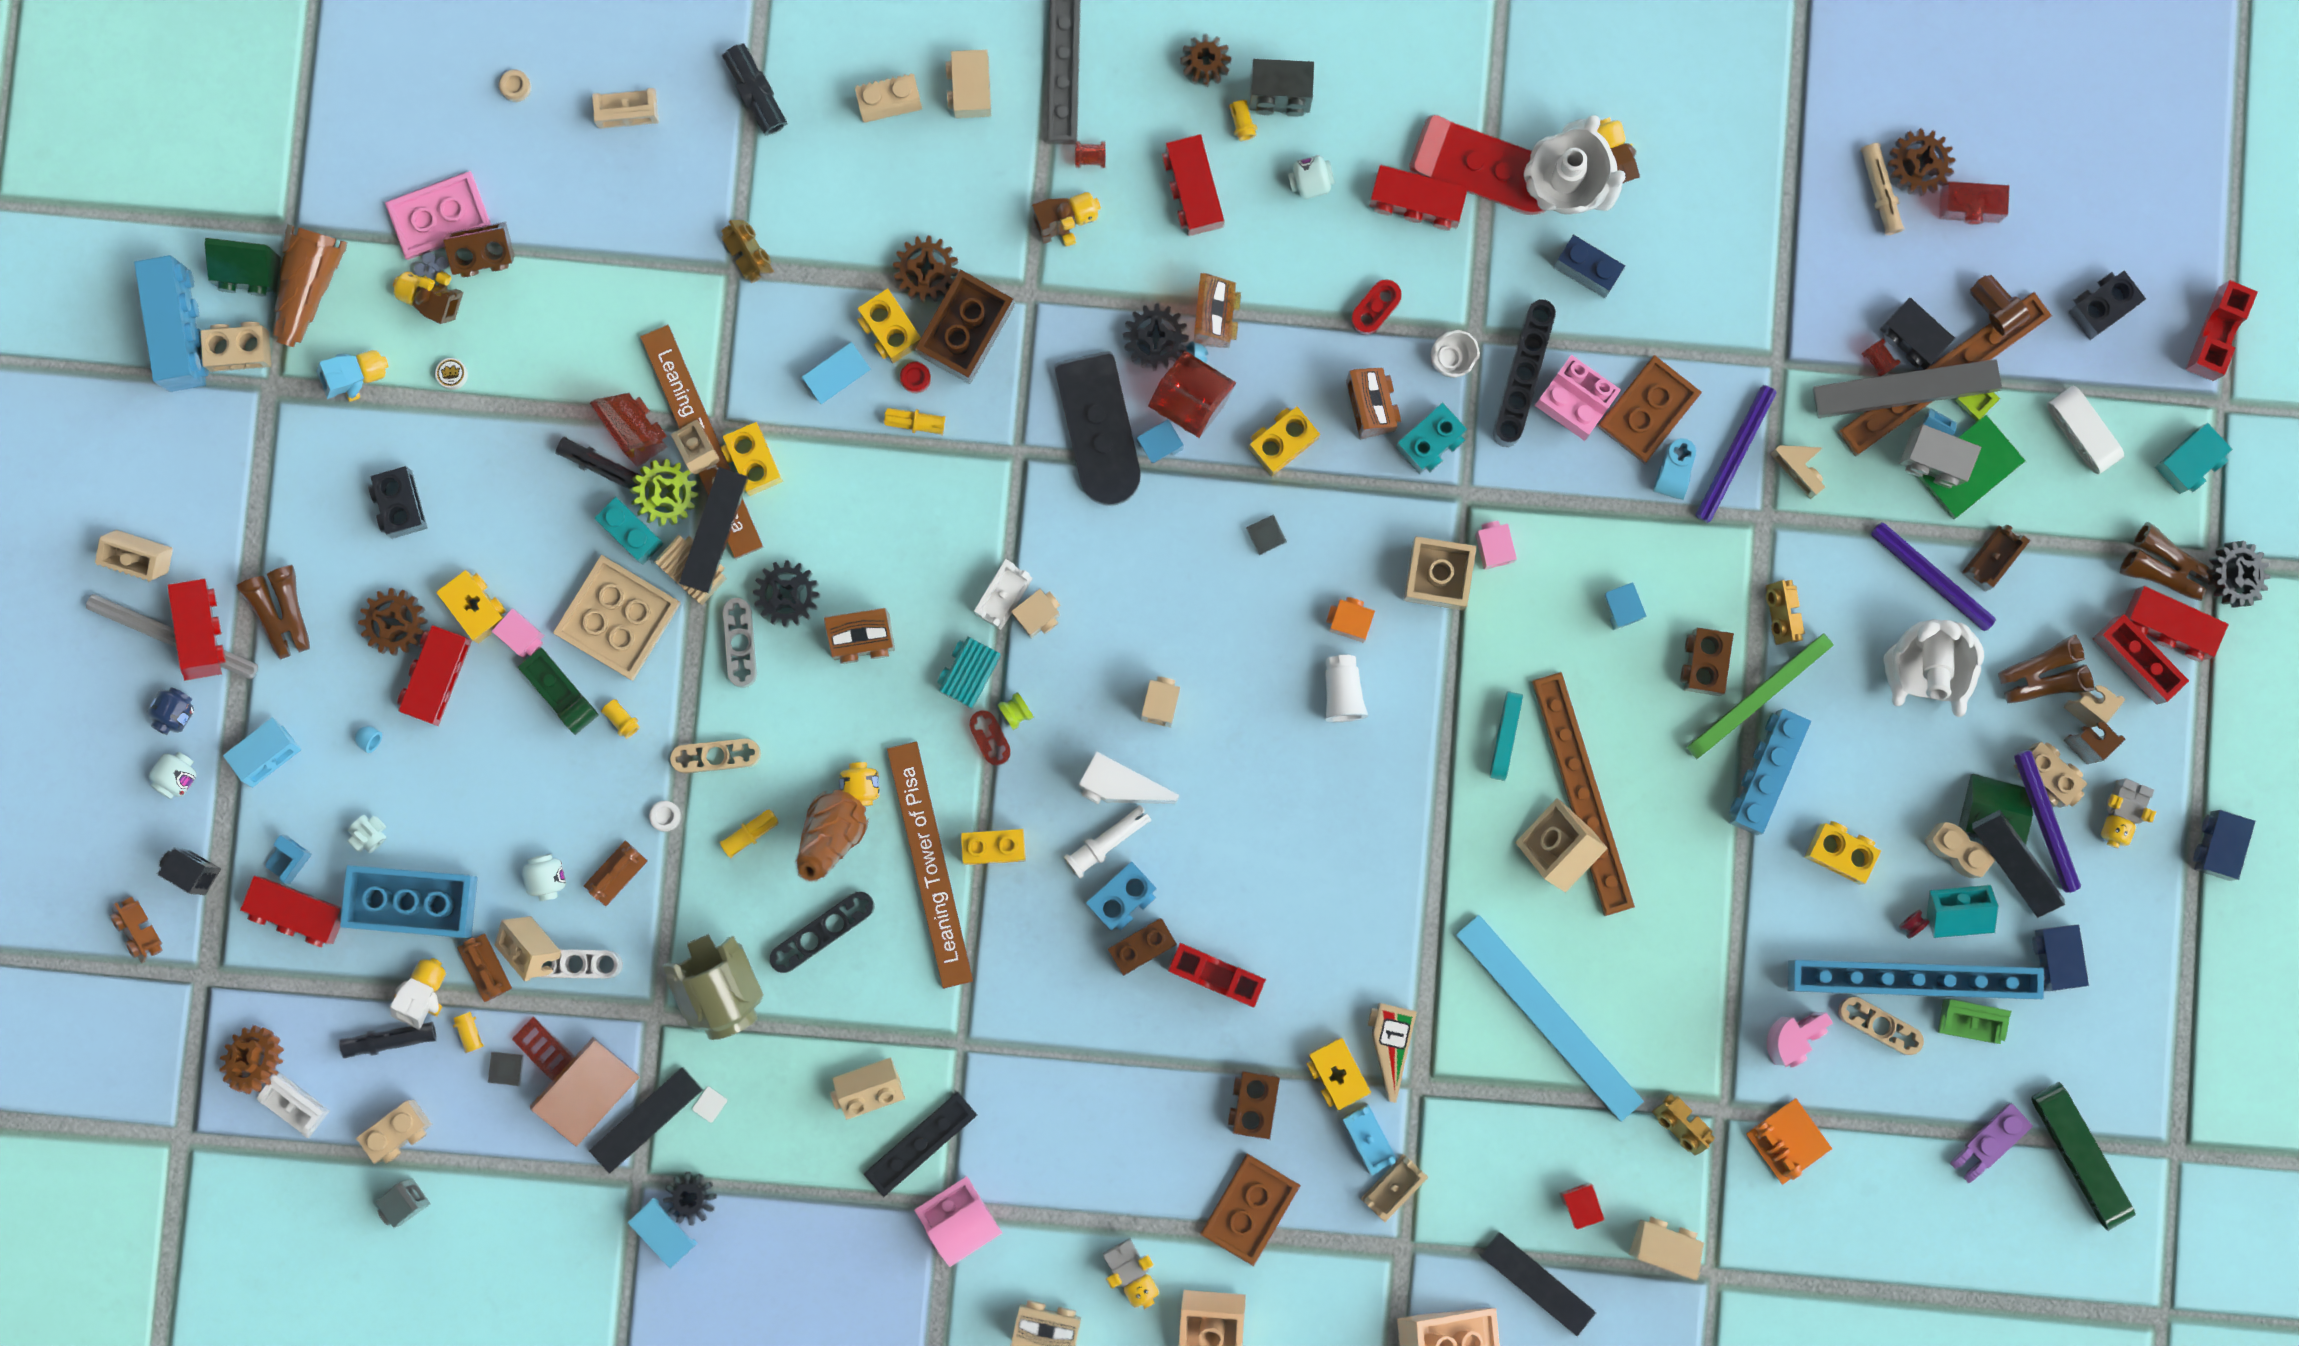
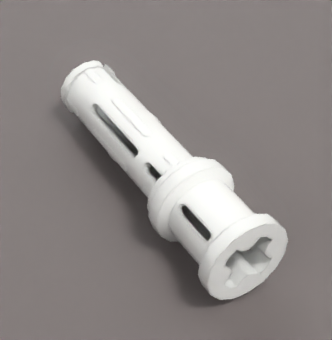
M1141 805L1137 806L1135 810L1095 840L1092 838L1085 840L1083 847L1072 855L1066 854L1064 856L1065 861L1079 879L1095 863L1105 861V854L1115 848L1145 824L1152 821L1148 814H1145L1139 820H1135L1145 811Z

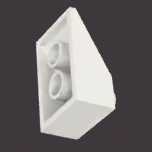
M1098 752L1095 753L1079 784L1080 789L1084 790L1082 796L1096 804H1099L1101 800L1107 803L1176 804L1179 795Z

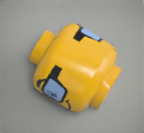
M867 762L849 763V769L843 770L839 774V790L848 792L860 800L864 806H872L873 801L880 796L878 771L873 768H867Z

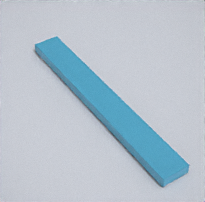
M1477 915L1456 934V937L1620 1122L1644 1102L1480 915Z

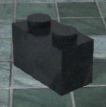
M1911 297L1880 328L1884 333L1883 338L1890 345L1901 348L1906 353V359L1913 366L1921 367L1924 370L1955 339L1952 334Z

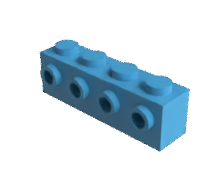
M1784 708L1770 715L1765 726V730L1768 731L1763 742L1760 741L1753 754V758L1756 759L1751 770L1748 769L1742 779L1741 786L1744 788L1740 798L1736 797L1730 807L1729 814L1732 816L1729 824L1754 835L1764 834L1811 724V720Z

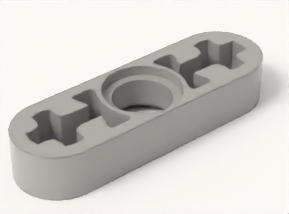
M733 598L727 601L723 608L728 677L734 685L745 688L751 686L757 677L752 610L745 600ZM739 604L741 609L746 610V613L740 616L741 625L745 626L747 624L748 629L738 628L730 631V626L736 627V619L734 616L729 615V611H733L735 605ZM743 634L748 638V647L744 651H735L731 646V641L734 636ZM750 655V660L744 659V667L746 670H750L751 674L747 675L745 681L741 682L739 677L734 676V672L740 669L739 661L735 660L732 662V656L745 657Z

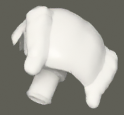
M1592 115L1587 119H1578L1564 126L1562 133L1545 137L1534 146L1530 162L1527 163L1524 170V179L1527 191L1537 200L1538 206L1541 209L1570 215L1592 209L1608 211L1615 205L1622 190L1625 173L1621 170L1617 171V163L1608 142L1597 132L1600 125L1598 116Z
M1932 619L1919 622L1904 632L1898 643L1890 647L1884 655L1885 673L1892 692V703L1895 706H1901L1908 694L1939 701H1951L1953 714L1957 717L1964 716L1967 711L1968 699L1972 696L1977 685L1984 659L1983 646L1970 628L1963 623Z

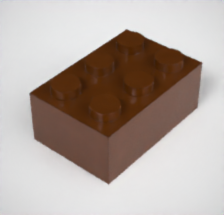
M960 269L915 348L917 355L971 384L1015 307L1014 299Z

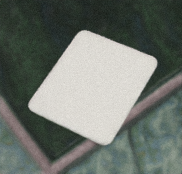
M707 1087L692 1110L712 1123L726 1104L727 1099L711 1087Z

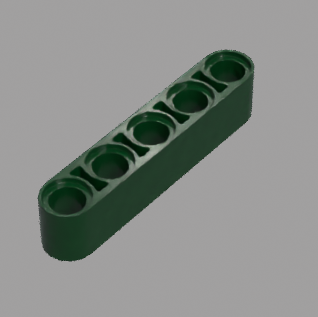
M2057 1082L2032 1096L2031 1101L2101 1225L2109 1231L2136 1216L2131 1202L2065 1087L2060 1082Z

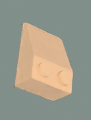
M1184 1290L1179 1346H1243L1246 1295Z
M1496 1308L1430 1313L1397 1319L1400 1346H1500Z

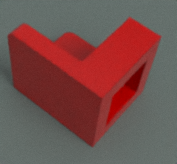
M1586 1183L1560 1192L1563 1205L1567 1206L1575 1229H1581L1605 1220L1593 1184Z

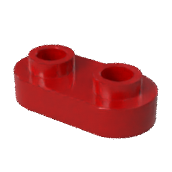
M1385 279L1373 286L1354 309L1351 317L1352 326L1358 333L1370 335L1381 327L1400 303L1402 292L1399 285L1392 280ZM1383 292L1389 293L1391 300L1387 302L1381 300L1380 294ZM1364 315L1370 316L1372 323L1368 325L1363 324L1361 317Z

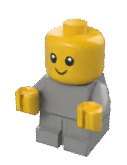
M2126 778L2116 781L2113 792L2106 801L2109 816L2106 818L2101 831V836L2108 841V846L2117 849L2120 845L2128 846L2136 830L2135 823L2153 822L2156 811L2147 808L2150 798H2152L2154 789Z
M1131 1238L1103 1253L1106 1262L1113 1272L1106 1278L1111 1289L1116 1286H1124V1293L1133 1307L1143 1306L1146 1309L1155 1303L1153 1299L1158 1296L1159 1290L1152 1277L1146 1274L1149 1267L1153 1266L1149 1255L1140 1257Z

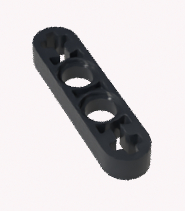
M855 892L775 947L770 954L772 968L780 973H788L796 969L869 918L875 909L873 898L864 892ZM856 898L860 900L867 899L868 904L865 906L867 912L863 914L857 911L852 914L851 917L855 921L850 924L847 915L840 908L845 905L847 911H849L856 905L854 902ZM833 914L840 915L844 921V926L839 932H831L826 926L827 919ZM807 932H812L818 937V945L813 950H806L801 945V938ZM795 941L797 949L804 954V957L799 960L798 954H795L789 959L791 964L789 967H786L784 964L778 966L776 963L779 959L778 953L782 951L784 954L792 951L794 948L789 944Z

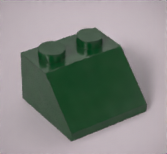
M205 238L208 280L215 286H218L217 290L236 293V289L248 290V294L255 296H266L267 292H277L281 257L268 245Z
M1971 774L1958 826L1968 836L1980 839L1973 830L1972 823L2001 810L2026 845L2033 818V808L2025 787Z

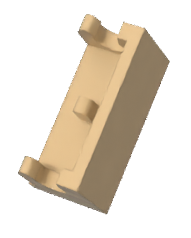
M647 88L645 91L603 95L599 93L593 94L594 122L599 129L659 123L656 90L653 88Z
M2097 685L2094 689L2103 695L2102 698L2098 699L2090 692L2079 693L2082 696L2081 699L2076 701L2068 700L2063 707L2087 727L2092 728L2097 726V722L2107 724L2126 699L2122 696H2116L2104 686Z
M531 916L501 921L495 947L524 981H530V978L546 976L552 973L553 970L550 966L542 967V965L546 961L559 959L561 951Z
M1402 1154L1360 1199L1386 1222L1423 1184L1428 1176L1407 1156Z

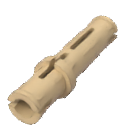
M1880 143L1864 146L1860 150L1863 154L1875 195V210L1880 212L1885 235L1902 232L1905 228L1897 207L1899 200L1893 194L1881 153Z

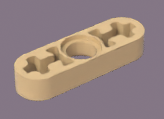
M750 739L688 744L676 747L671 753L670 761L675 770L685 774L746 768L758 763L761 757V750L759 745ZM748 744L749 749L755 751V754L749 757V761L745 762L743 757L736 756L733 757L735 763L729 764L730 751L728 746L733 745L732 751L737 752L742 751L743 745ZM714 747L721 748L724 752V760L718 765L710 764L707 759L709 750ZM702 748L701 759L704 764L703 767H698L700 762L698 760L688 762L687 768H684L682 763H677V758L682 757L683 751H687L689 756H698L697 749Z
M1848 997L1840 1003L1838 1007L1839 1017L1851 1027L1904 1055H1914L1922 1049L1924 1039L1918 1029L1861 998ZM1857 1003V1010L1865 1015L1869 1014V1010L1873 1011L1867 1018L1865 1027L1861 1026L1865 1021L1864 1019L1857 1016L1849 1018L1850 1012L1846 1010L1848 1005L1854 1006ZM1878 1017L1885 1018L1889 1023V1029L1884 1035H1878L1873 1030V1022ZM1896 1025H1899L1900 1028L1896 1031ZM1895 1031L1905 1036L1912 1033V1040L1915 1042L1914 1047L1908 1046L1905 1049L1903 1047L1905 1042L1901 1039L1893 1037L1892 1042L1889 1039L1894 1035Z

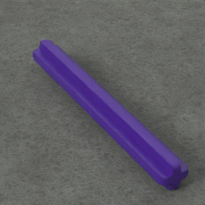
M1767 385L1760 387L1696 512V517L1699 520L1709 523L1714 517L1776 396V390Z
M1881 522L1873 529L1872 537L1981 630L1987 631L1994 625L1996 618L1889 526Z
M2030 750L2020 751L2014 755V760L2060 884L2065 893L2075 892L2081 888V883L2034 756Z

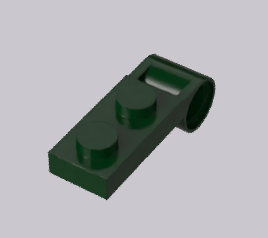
M542 647L518 666L519 670L554 709L561 721L574 735L578 734L599 716L593 706Z

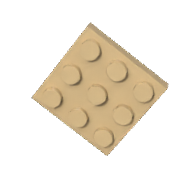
M601 555L553 634L634 681L681 602Z

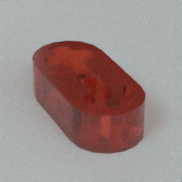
M984 710L973 714L969 726L984 758L993 766L1004 765L1011 757V749L996 718L992 713ZM981 716L985 720L991 719L992 721L988 725L992 735L987 738L982 729H975V726L979 724L977 719ZM994 739L998 747H1005L1006 750L1002 753L1003 758L1001 760H998L996 757H989V753L992 752L989 741Z

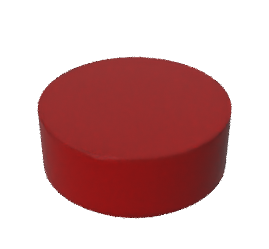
M910 362L901 370L900 380L905 390L917 394L924 392L929 387L931 374L923 363Z

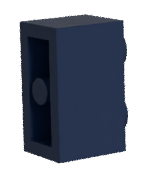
M1573 234L1553 268L1606 298L1625 265Z
M2223 810L2211 811L2210 815H2206L2202 824L2204 836L2202 843L2198 844L2194 852L2193 861L2196 862L2194 870L2228 881L2239 880L2256 821Z
M2079 924L2035 930L2032 946L2035 955H2039L2040 967L2038 968H2044V991L2089 986Z

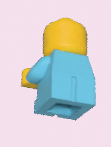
M377 350L367 351L356 356L337 354L334 358L319 362L316 371L327 399L345 393L348 401L351 402L360 399L359 391L363 383L374 382L385 377V368H388V362L386 357H381Z

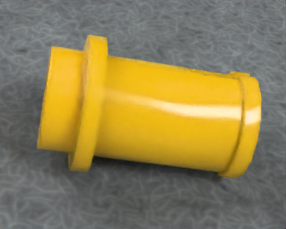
M1247 100L1233 102L1228 107L1236 128L1234 135L1238 137L1239 141L1254 138L1256 136L1255 131L1258 128L1252 122Z
M617 699L611 700L601 710L602 714L618 729L617 734L619 736H624L627 739L640 728L637 724L638 719L636 717L632 718L618 703Z
M471 1012L453 1018L455 1024L452 1026L458 1030L465 1053L484 1047L474 1022L476 1016L472 1017Z

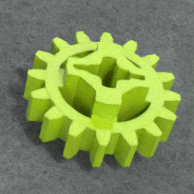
M669 459L663 460L661 466H659L657 460L650 462L651 470L646 466L640 468L643 476H634L632 480L638 486L630 489V493L637 494V498L631 501V504H639L641 507L637 512L638 516L646 513L648 514L647 523L658 519V525L661 527L666 524L667 519L671 526L678 523L677 516L682 520L686 519L688 515L685 509L692 510L695 508L690 499L698 497V493L691 491V487L697 484L696 481L687 480L691 472L689 470L683 473L680 472L681 463L679 462L670 467ZM657 473H666L673 476V478L665 479L660 474L657 475ZM645 486L649 489L647 500L645 497ZM666 487L669 492L666 494V497L661 498L659 493H661V489ZM679 487H682L683 491L682 500L679 497ZM657 506L665 507L667 511L670 510L671 512L663 513L655 510L654 508H656Z

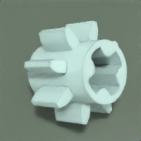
M363 815L349 827L348 832L352 837L348 842L357 852H362L366 849L368 853H371L386 840V836L382 831L387 827L377 816H373L369 820L366 815Z

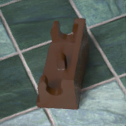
M2010 525L1997 526L1961 572L1985 592L1995 587L2031 541L2025 535L2017 536L2011 531L2013 527Z
M2097 722V727L2104 732L2103 736H2098L2093 729L2083 726L2081 727L2082 733L2070 734L2063 741L2088 765L2104 761L2126 739L2122 735L2118 736L2106 723Z

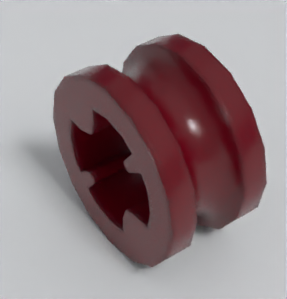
M1921 910L1912 913L1899 925L1900 930H1906V937L1908 939L1917 935L1930 923L1928 918H1922Z

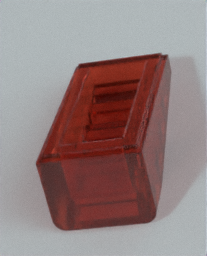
M532 1017L512 1038L520 1049L552 1081L575 1057L535 1017ZM536 1028L539 1033L526 1044L523 1040ZM544 1037L547 1042L535 1052L532 1048ZM553 1046L556 1050L544 1061L541 1056ZM561 1054L564 1059L552 1069L549 1065Z

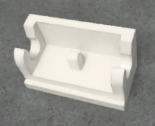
M1005 559L974 610L975 615L1002 630L1012 614L1011 611L1015 609L1033 578L1028 572L1022 571L1012 562Z
M283 1074L272 1075L270 1078L271 1084L266 1085L256 1099L301 1132L303 1136L310 1138L330 1110Z

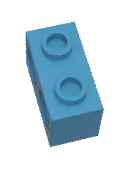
M1131 861L1086 904L1111 931L1115 927L1121 931L1134 919L1130 913L1138 906L1144 910L1156 899L1153 892L1157 888ZM1132 879L1140 880L1144 885V891L1138 897H1132L1126 891V885ZM1109 900H1115L1121 905V913L1115 918H1109L1103 912V906Z

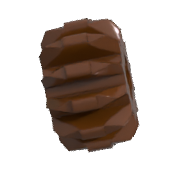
M1205 33L1201 43L1197 38L1193 37L1191 38L1192 47L1186 45L1183 47V53L1186 56L1180 58V64L1186 66L1183 70L1184 76L1194 74L1192 77L1193 84L1198 83L1201 78L1204 79V87H1208L1210 78L1218 84L1221 82L1219 74L1228 75L1229 69L1226 65L1231 64L1232 57L1225 55L1229 49L1227 45L1218 47L1220 42L1218 36L1212 42H1208V34ZM1202 56H1208L1209 65H1203Z

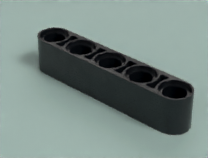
M1540 299L1532 303L1524 318L1493 428V438L1502 447H1510L1517 443L1525 427L1556 316L1554 305L1547 300ZM1542 309L1547 313L1548 320L1546 322L1536 321L1533 317V311ZM1528 338L1536 339L1539 342L1540 349L1537 351L1528 350L1525 346V340ZM1517 368H1528L1531 371L1532 378L1529 380L1520 379L1517 375ZM1513 395L1519 396L1523 400V408H1512L1509 405L1508 398ZM1505 424L1511 425L1515 429V437H1504L1500 432V427Z

